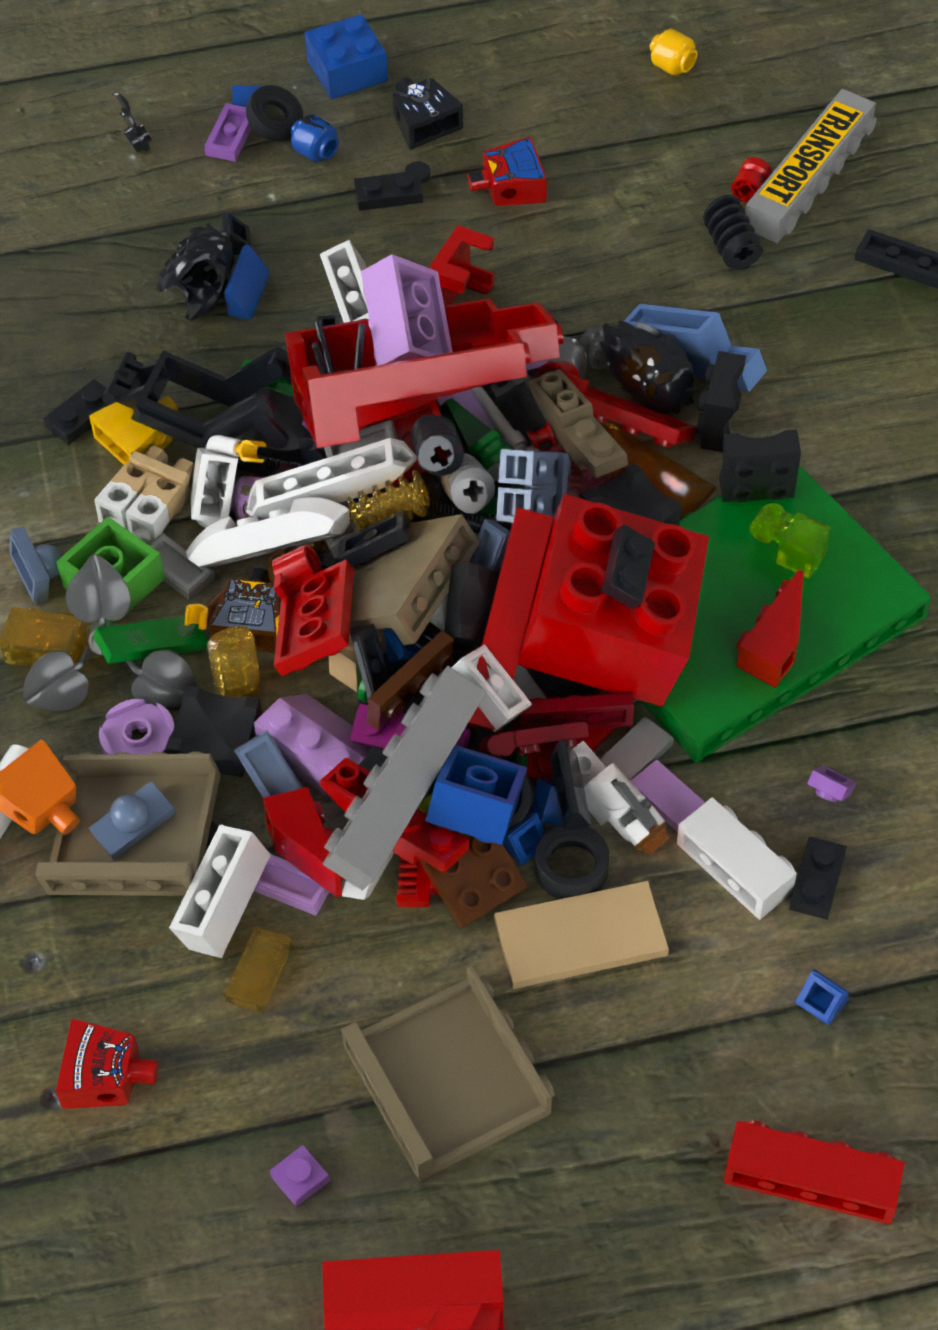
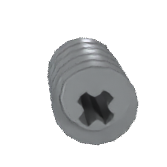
M464 453L463 462L456 471L449 475L436 476L444 492L457 508L465 513H478L490 503L494 496L495 484L492 476L475 457Z

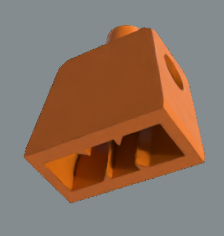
M42 739L0 771V812L32 834H38L52 823L63 835H67L80 822V818L70 809L76 802L77 787Z

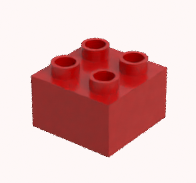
M564 494L553 518L517 665L617 694L632 692L634 699L663 706L690 656L709 536L684 529L678 525L666 524L618 510L603 503H595ZM623 524L655 542L643 601L634 609L601 591L614 533Z

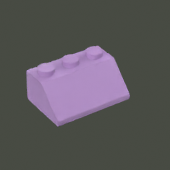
M393 254L361 271L363 294L366 299L369 317L368 324L371 329L374 358L377 365L453 352L438 271Z
M308 694L279 698L254 722L256 736L268 730L293 773L333 802L335 801L322 788L320 780L345 757L359 765L371 750L367 746L352 743L349 737L353 726Z

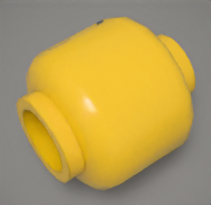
M668 29L661 34H657L650 44L653 65L671 75L678 76L683 72H689L696 62L698 53L694 40L677 30Z

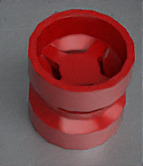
M756 157L745 159L739 169V174L731 185L733 195L737 196L740 201L748 203L772 174L770 165Z

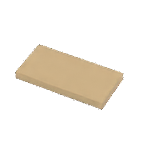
M648 881L494 913V920L513 989L665 957L669 953Z

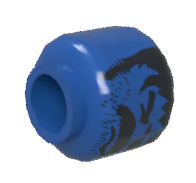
M314 114L307 115L297 120L292 126L291 145L296 152L315 163L330 159L338 149L337 130L333 125Z

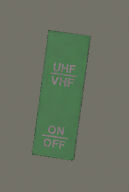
M185 616L98 627L93 635L108 664L145 659L150 653L159 650H171L178 654L205 650L209 643L203 630L199 629V624L184 625Z

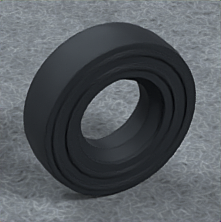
M265 85L253 92L246 106V117L250 126L259 135L273 141H284L291 138V129L294 123L303 118V109L298 99L288 90L275 85ZM271 104L280 108L285 114V120L282 122L272 120L265 114L264 106Z

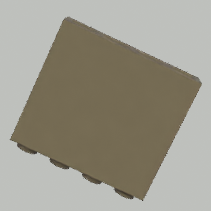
M462 514L411 523L410 539L403 546L396 550L382 552L365 565L352 567L354 569L350 629L374 624L376 630L392 628L403 645L416 643L449 592L451 567L467 563L480 544V541Z
M193 751L188 754H167L164 752L130 754L119 752L115 755H96L85 752L79 755H64L63 761L71 772L70 777L77 787L76 802L70 809L80 818V822L67 835H63L57 829L50 862H38L35 877L48 895L185 896L206 852L221 776L211 754ZM152 781L174 807L176 814L113 860L92 835L89 827L110 812L111 805L118 797L125 794L133 795Z
M473 965L467 967V979L362 1031L356 1022L341 1029L343 1047L419 1182L551 1115L552 1097L555 1096L549 1079L545 1074L538 1075L532 1065L534 1057L529 1046L524 1040L518 1042L512 1032L514 1024L509 1013L504 1007L498 1009L492 999L495 997L489 980L485 975L479 977Z

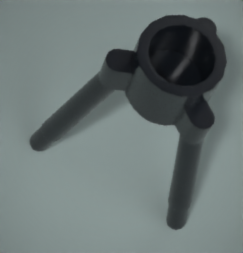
M315 319L314 325L319 344L314 342L312 349L321 375L348 371V369L334 370L321 321ZM363 324L358 326L354 369L362 368L365 326Z

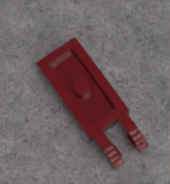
M583 721L505 732L497 735L493 734L481 738L478 741V745H476V750L489 756L502 758L510 756L515 748L518 749V755L541 752V745L553 743L555 749L559 741H566L573 748L577 747V739L589 736L588 725Z

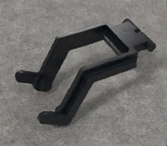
M275 347L224 377L164 350L159 359L147 363L137 361L133 353L126 352L122 356L114 375L111 377L102 395V400L106 404L117 402L134 409L131 417L132 420L196 448H205L209 438L212 436L223 435L236 438L254 427L274 447L285 448L289 441V436L272 418L275 412L273 404L266 395L255 392L259 391L260 387H266L281 377H284L292 386L288 353L280 347ZM168 381H171L230 408L203 423L158 403Z

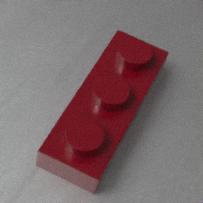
M608 692L603 695L594 696L570 695L566 698L558 699L533 698L529 700L532 705L518 715V730L583 721L587 723L588 729L633 726L634 701L632 692L619 694Z

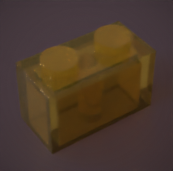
M12 607L0 638V648L4 661L7 664L32 667L35 661L42 655L56 650H63L69 653L74 664H76L84 652L88 635L84 622L77 619L73 614L43 612L32 607L26 609Z

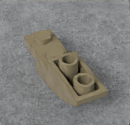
M560 369L547 372L540 377L528 381L529 388L544 418L564 450L569 453V457L580 470L587 468L597 478L628 466L627 453L594 418L592 404Z

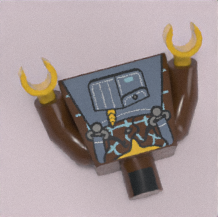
M253 568L250 570L248 580H229L224 591H219L205 605H187L184 625L199 624V629L206 630L207 624H209L212 646L275 653L281 599L273 589L274 583H269V572L262 568Z

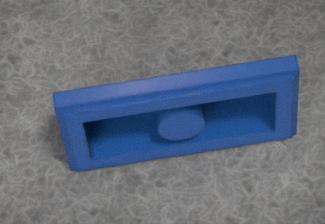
M249 245L242 247L224 292L228 316L244 319L253 318L270 274L267 266Z

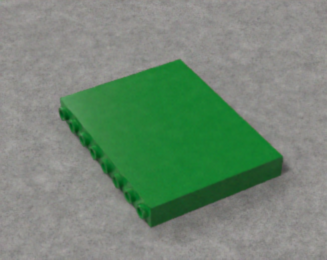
M799 465L794 498L723 502L722 495H718L710 500L706 506L695 512H689L680 519L679 526L684 529L709 536L690 656L663 706L639 701L663 728L674 737V740L695 763H698L927 618L932 596ZM800 569L804 574L796 660L777 687L774 688L737 667L739 651L736 650V644L745 630L751 631L756 625V618L762 607L766 604L770 606L774 602L776 592L785 579L790 581Z

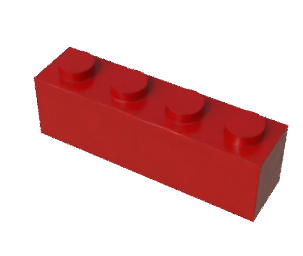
M737 1121L723 1183L891 1225L897 1208L905 1162L896 1160L891 1154L882 1151L868 1153L853 1149L851 1145L841 1141L827 1143L815 1140L801 1131H789L786 1133L770 1129L767 1124L760 1121Z

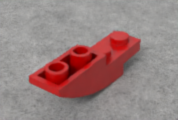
M345 757L320 780V783L329 796L346 812L354 798L358 796L362 799L368 790V787L363 785L370 771ZM416 809L392 851L413 865L421 859L445 873L469 850V838L457 831H450L447 828L438 827L435 824L426 822L427 814Z

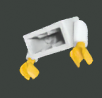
M215 435L209 438L205 448L197 449L190 491L191 519L196 520L199 525L207 528L211 524L229 517L238 457L244 462L263 463L264 459H259L257 456V449L259 446L266 447L265 442L242 441L232 437Z

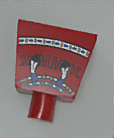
M71 1019L56 1086V1094L60 1105L65 1109L126 1105L130 1101L133 1083L156 1084L159 1068L158 1060L138 1058L139 1049L135 1036L132 1034Z

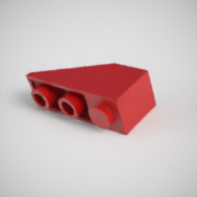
M800 569L790 581L785 579L776 592L774 602L770 606L766 604L762 607L756 618V625L751 631L745 630L736 644V650L739 651L737 667L774 688L777 687L796 660L804 574Z
M308 787L263 798L265 825L275 852L335 897L342 896L341 879L344 878L322 864L329 854V851L324 846L333 833L330 827L324 829L322 825L325 823V818L320 801L313 802Z

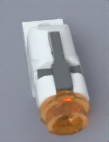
M584 741L573 748L579 760L588 811L601 826L609 821L626 841L631 842L638 852L643 850L647 856L655 852L672 837L666 830L668 826L665 820L644 795L632 785L614 762L606 768Z

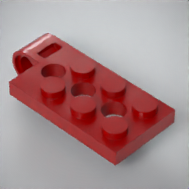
M548 362L542 365L537 372L536 378L547 372L560 369L592 404L593 416L598 422L608 423L609 420L620 423V430L638 436L641 432L653 436L652 442L672 448L673 444L681 445L683 442L694 440L697 426L588 386L590 381L580 378L578 369L571 362Z
M308 544L273 559L272 568L275 575L273 589L281 599L274 667L283 676L294 670L301 671L312 662L327 655H336L348 646L354 569L346 559L323 570L316 552Z

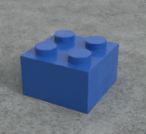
M363 14L305 32L307 61L330 100L388 81L386 51Z
M455 745L436 780L425 821L438 827L447 828L450 831H458L474 836L481 842H493L502 845L516 809L528 767Z

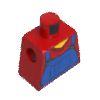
M531 136L486 150L483 153V170L467 174L470 191L476 192L488 189L493 204L496 206L546 202L547 178Z

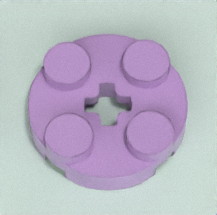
M130 699L117 704L106 714V721L102 728L100 726L99 740L104 755H115L119 752L130 754L167 753L166 745L175 728L170 712L158 703H156L157 706L146 704L145 699ZM138 729L141 733L147 731V734L142 739H130L133 730Z

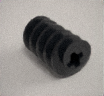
M724 195L710 203L704 212L703 221L713 238L714 244L718 248V252L722 256L723 262L732 269H743L755 263L761 257L763 249L759 245V236L755 233L749 217L740 205V200L734 195Z
M427 414L416 420L412 427L411 438L420 467L428 473L437 476L449 475L456 471L463 462L464 450L456 427L451 420L444 416Z

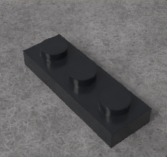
M870 229L867 230L856 250V261L938 289V252Z

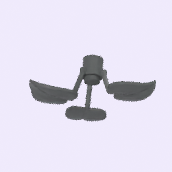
M92 554L83 567L72 578L66 591V603L69 611L80 621L92 622L88 629L89 644L84 647V652L76 664H74L69 653L63 650L48 652L36 660L24 682L23 697L28 705L52 711H67L77 707L85 699L88 692V679L79 670L85 665L92 652L103 655L93 638L96 628L116 625L112 620L122 619L129 610L131 599L125 580L114 566L96 554ZM159 650L150 653L144 659L142 668L137 666L134 660L125 661L131 670L138 674L131 685L132 694L136 699H145L146 704L157 706L156 703H158L167 710L178 708L182 705L186 686L198 687L188 662L181 655L171 650Z

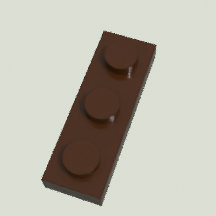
M443 631L439 632L368 698L367 723L380 730L390 720H396L402 714L405 706L414 697H421L422 694L419 692L432 673L438 676L447 666L451 667L454 656H452L454 638Z

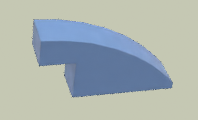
M639 304L624 320L636 327L637 322L644 323L656 328L667 337L673 334L677 339L679 347L685 349L687 360L692 364L693 376L703 380L706 379L708 365H715L718 351L746 355L743 373L737 381L740 391L750 392L767 372L759 349L731 345L720 314L717 312Z

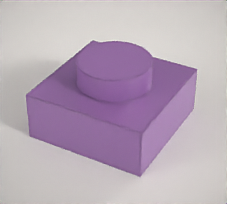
M825 765L814 769L807 782L808 785L816 788L815 793L818 796L831 802H836L837 799L843 801L851 796L857 783Z
M303 1145L269 1170L271 1178L296 1208L330 1182L329 1175Z

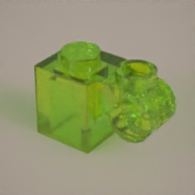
M770 503L761 508L750 524L749 529L758 541L769 543L773 539L779 544L777 564L794 572L800 569L804 572V577L810 578L826 555L831 527L800 512H797L794 516L785 512L781 505Z

